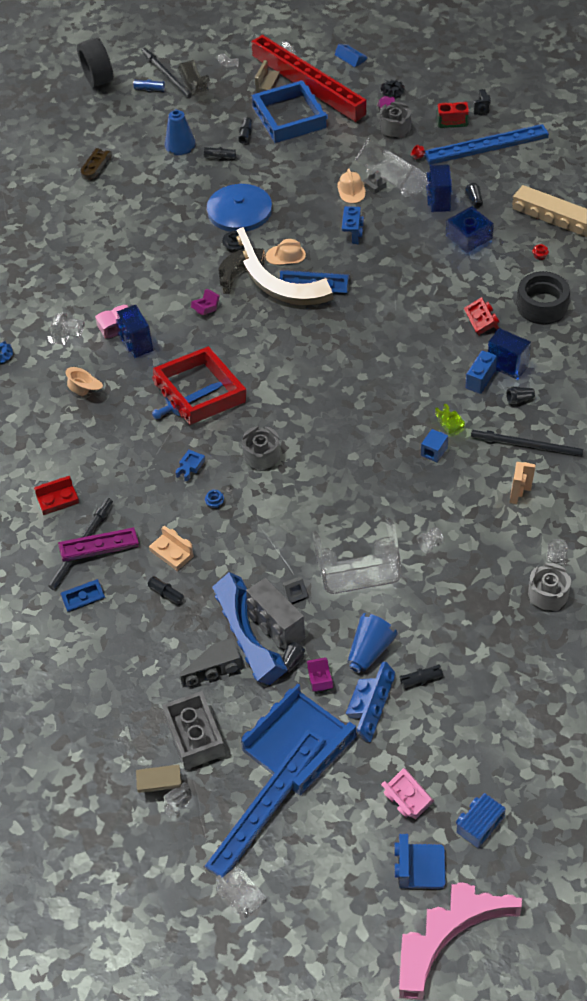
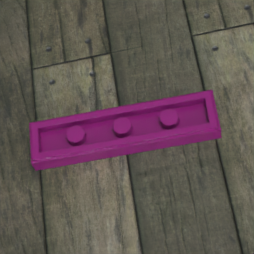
M133 527L58 542L62 562L136 548L139 547V542Z

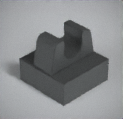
M372 172L368 175V179L364 181V187L373 194H376L386 187V181L381 176L376 175L375 172Z
M301 576L282 583L286 599L290 603L307 597L304 581Z

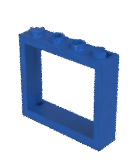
M303 80L252 95L253 109L274 143L327 128V113L322 110L321 104L316 101L315 95L310 92L309 86H306ZM302 95L315 116L278 126L267 110L266 105Z

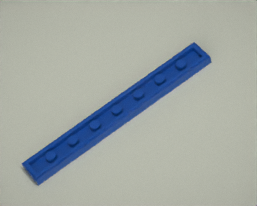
M541 124L426 150L424 156L428 164L432 165L549 138V133L545 126Z
M307 729L206 863V870L221 880H225L291 791L293 780L317 756L326 744V739Z

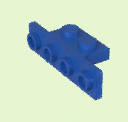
M387 662L381 663L376 678L358 680L346 711V715L349 718H361L357 727V733L365 742H371L395 678V672Z

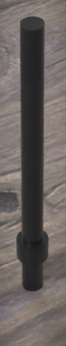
M144 47L142 53L146 56V59L153 63L188 99L191 98L192 94L163 66L153 52Z
M472 430L471 437L485 439L487 442L493 443V441L583 456L584 449L495 434L494 431L489 430L487 432Z
M106 498L102 506L97 508L94 518L80 538L91 536L100 521L105 519L107 511L113 503L110 498ZM74 560L65 561L48 585L50 589L55 590Z

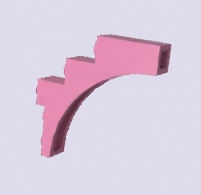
M467 883L452 884L450 911L441 907L427 909L426 936L416 932L402 934L399 998L423 1000L425 983L431 966L448 942L466 928L484 920L520 916L522 898H516L513 895L493 896L489 893L475 895V886H470Z

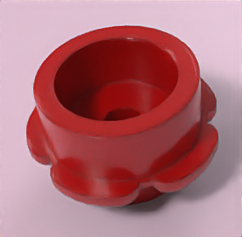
M416 145L411 151V156L414 157V160L421 159L425 154L424 147Z
M538 244L534 246L532 253L534 258L543 260L549 254V250L545 245Z

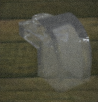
M67 313L56 314L47 331L49 343L66 345L69 336L80 338L85 327L84 320L67 318Z

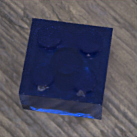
M449 164L430 165L429 172H426V181L429 182L426 185V195H429L427 196V206L431 207V212H450L452 193Z
M471 206L446 220L445 235L468 253L493 239L494 223Z
M135 304L116 311L118 317L116 324L120 329L118 335L120 340L125 342L127 352H131L134 358L152 352L153 345L150 327L137 305Z
M499 328L488 341V352L497 356L496 371L518 380L529 367L531 341Z

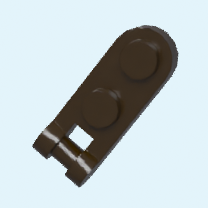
M95 148L80 170L82 178L85 180L94 179L105 163L111 159L112 152Z

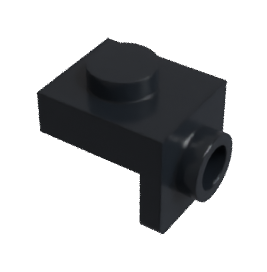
M485 89L479 90V98L474 101V115L489 113L491 99Z

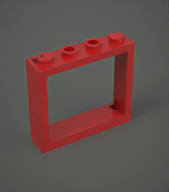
M209 346L153 368L152 379L154 385L158 386L163 396L169 399L172 407L179 411L181 417L189 425L246 402V388ZM205 364L228 392L192 407L168 378Z

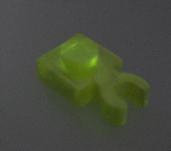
M446 403L443 404L444 411L439 410L438 407L435 408V415L439 417V423L448 434L465 427V421L456 411L450 412L449 406Z

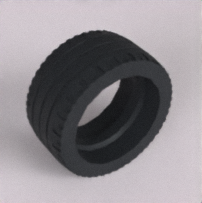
M92 38L77 45L79 61L90 86L98 87L113 81L112 65L102 41L99 38Z
M547 271L530 273L519 283L516 300L517 309L524 319L532 323L551 324L557 322L565 316L568 310L570 287L568 282L556 273ZM537 293H546L556 297L557 300L545 303L535 301L529 296Z

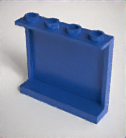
M297 684L293 689L290 688L285 693L284 698L279 703L276 702L271 707L270 712L265 717H261L257 721L256 726L251 731H247L241 739L242 751L274 775L307 729L326 739V744L317 756L293 780L292 790L301 796L356 738V726L350 721L347 725L343 724L301 693L300 685Z

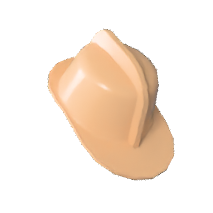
M347 169V172L342 174L338 182L339 194L341 199L347 203H358L365 197L364 184L358 173Z
M285 239L278 246L268 250L266 260L273 265L295 264L302 262L305 259L306 253L301 247L300 242L294 239Z
M70 367L66 370L68 388L80 396L87 395L89 390H99L103 387V384L86 370L78 367Z

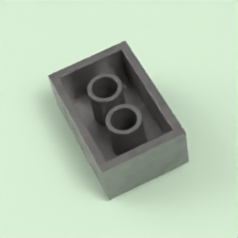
M266 578L246 590L247 613L252 621H257L260 624L262 631L265 634H269L278 647L286 650L287 645H290L291 642L299 644L305 639L304 616Z
M202 691L162 705L165 720L185 770L225 756L222 738Z

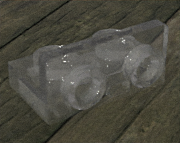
M238 866L223 878L220 875L215 877L217 884L215 888L222 898L227 897L231 902L230 906L237 914L241 913L245 918L249 917L267 902L265 895Z

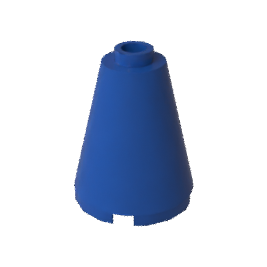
M173 110L168 115L164 143L165 149L168 153L169 151L173 152L176 156L189 154L191 149L195 148V138L184 113L180 110Z
M363 613L360 617L347 660L350 664L349 668L357 673H360V671L365 672L396 639L398 635L397 630L395 629L393 632L390 629L391 624L373 614L366 617V613Z

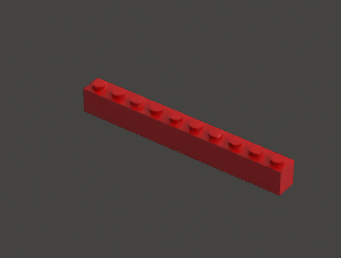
M261 35L251 41L252 56L261 62L267 60L268 66L273 70L280 72L281 75L294 83L303 80L306 86H309L312 94L355 122L367 115V102L365 98L266 36Z

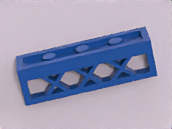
M280 271V280L306 284L326 278L332 292L347 293L348 280H350V275Z

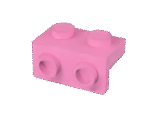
M405 768L389 783L384 781L381 784L385 788L384 794L392 802L395 800L399 804L397 809L406 818L410 816L417 819L434 802L431 796Z

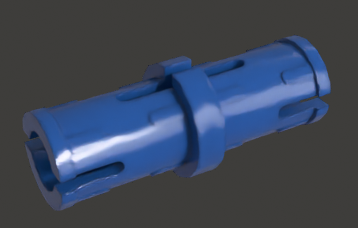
M151 79L147 81L134 80L133 87L135 90L141 89L151 92V90L164 91L165 82L152 81Z

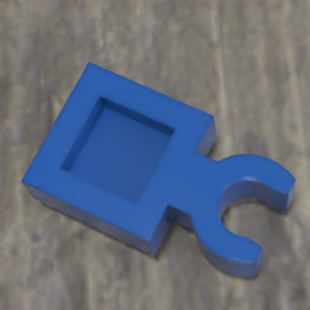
M188 450L179 462L180 467L175 472L176 478H179L181 474H185L184 480L188 481L190 473H197L205 462V456Z

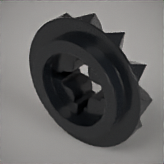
M386 80L385 83L381 84L380 91L384 96L398 97L404 93L405 85L402 82H398V80Z
M231 231L223 236L222 244L226 250L239 251L244 249V246H240L237 243L238 231Z

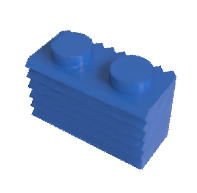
M486 351L480 352L466 374V389L479 394L484 391L485 386H487L494 372H496V355Z
M486 793L480 799L476 797L471 802L468 813H462L456 821V833L477 848H480L488 836L501 823L506 811L504 806Z

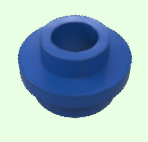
M210 490L205 496L206 505L212 508L219 507L224 502V496L219 490Z

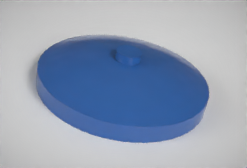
M233 184L219 189L210 197L207 203V213L210 221L222 230L231 232L243 227L245 232L267 222L272 213V201L268 193L257 186Z

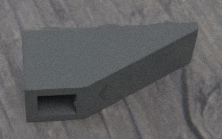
M233 638L212 644L179 674L182 687L193 686L198 682L207 679L211 680L217 676L234 673L241 669L240 656Z

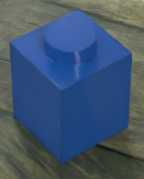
M431 429L421 443V456L438 463L448 448V435Z

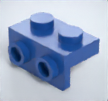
M345 206L342 231L352 232V244H359V238L363 236V228H360V226H364V216H361V207Z

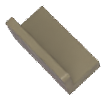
M264 60L255 76L256 93L274 89L280 77V72L268 70L267 60Z
M180 765L136 770L137 792L142 793L181 787Z

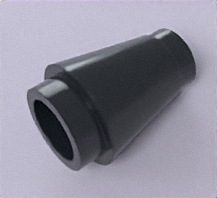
M476 183L468 184L465 187V195L474 208L481 207L483 202L480 186Z
M512 386L511 389H507V401L515 405L534 399L535 391L533 388Z
M291 642L290 645H287L282 658L288 670L285 672L286 674H289L305 657V648L296 642Z

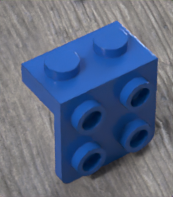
M399 834V842H395V856H399V864H395V878H399V888H444V846L440 844H408V834Z

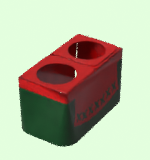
M439 103L437 105V126L439 128L467 127L469 125L468 103Z

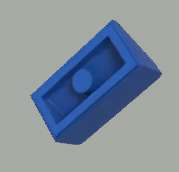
M339 44L335 51V56L353 67L360 65L368 59L367 56L349 45Z
M98 579L60 593L67 611L105 598Z

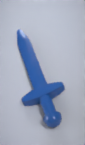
M221 382L211 384L184 398L190 403L217 390L223 384ZM165 398L167 406L159 410L155 409L152 412V416L154 419L159 420L161 416L171 411L180 416V413L176 408L172 407L169 399Z

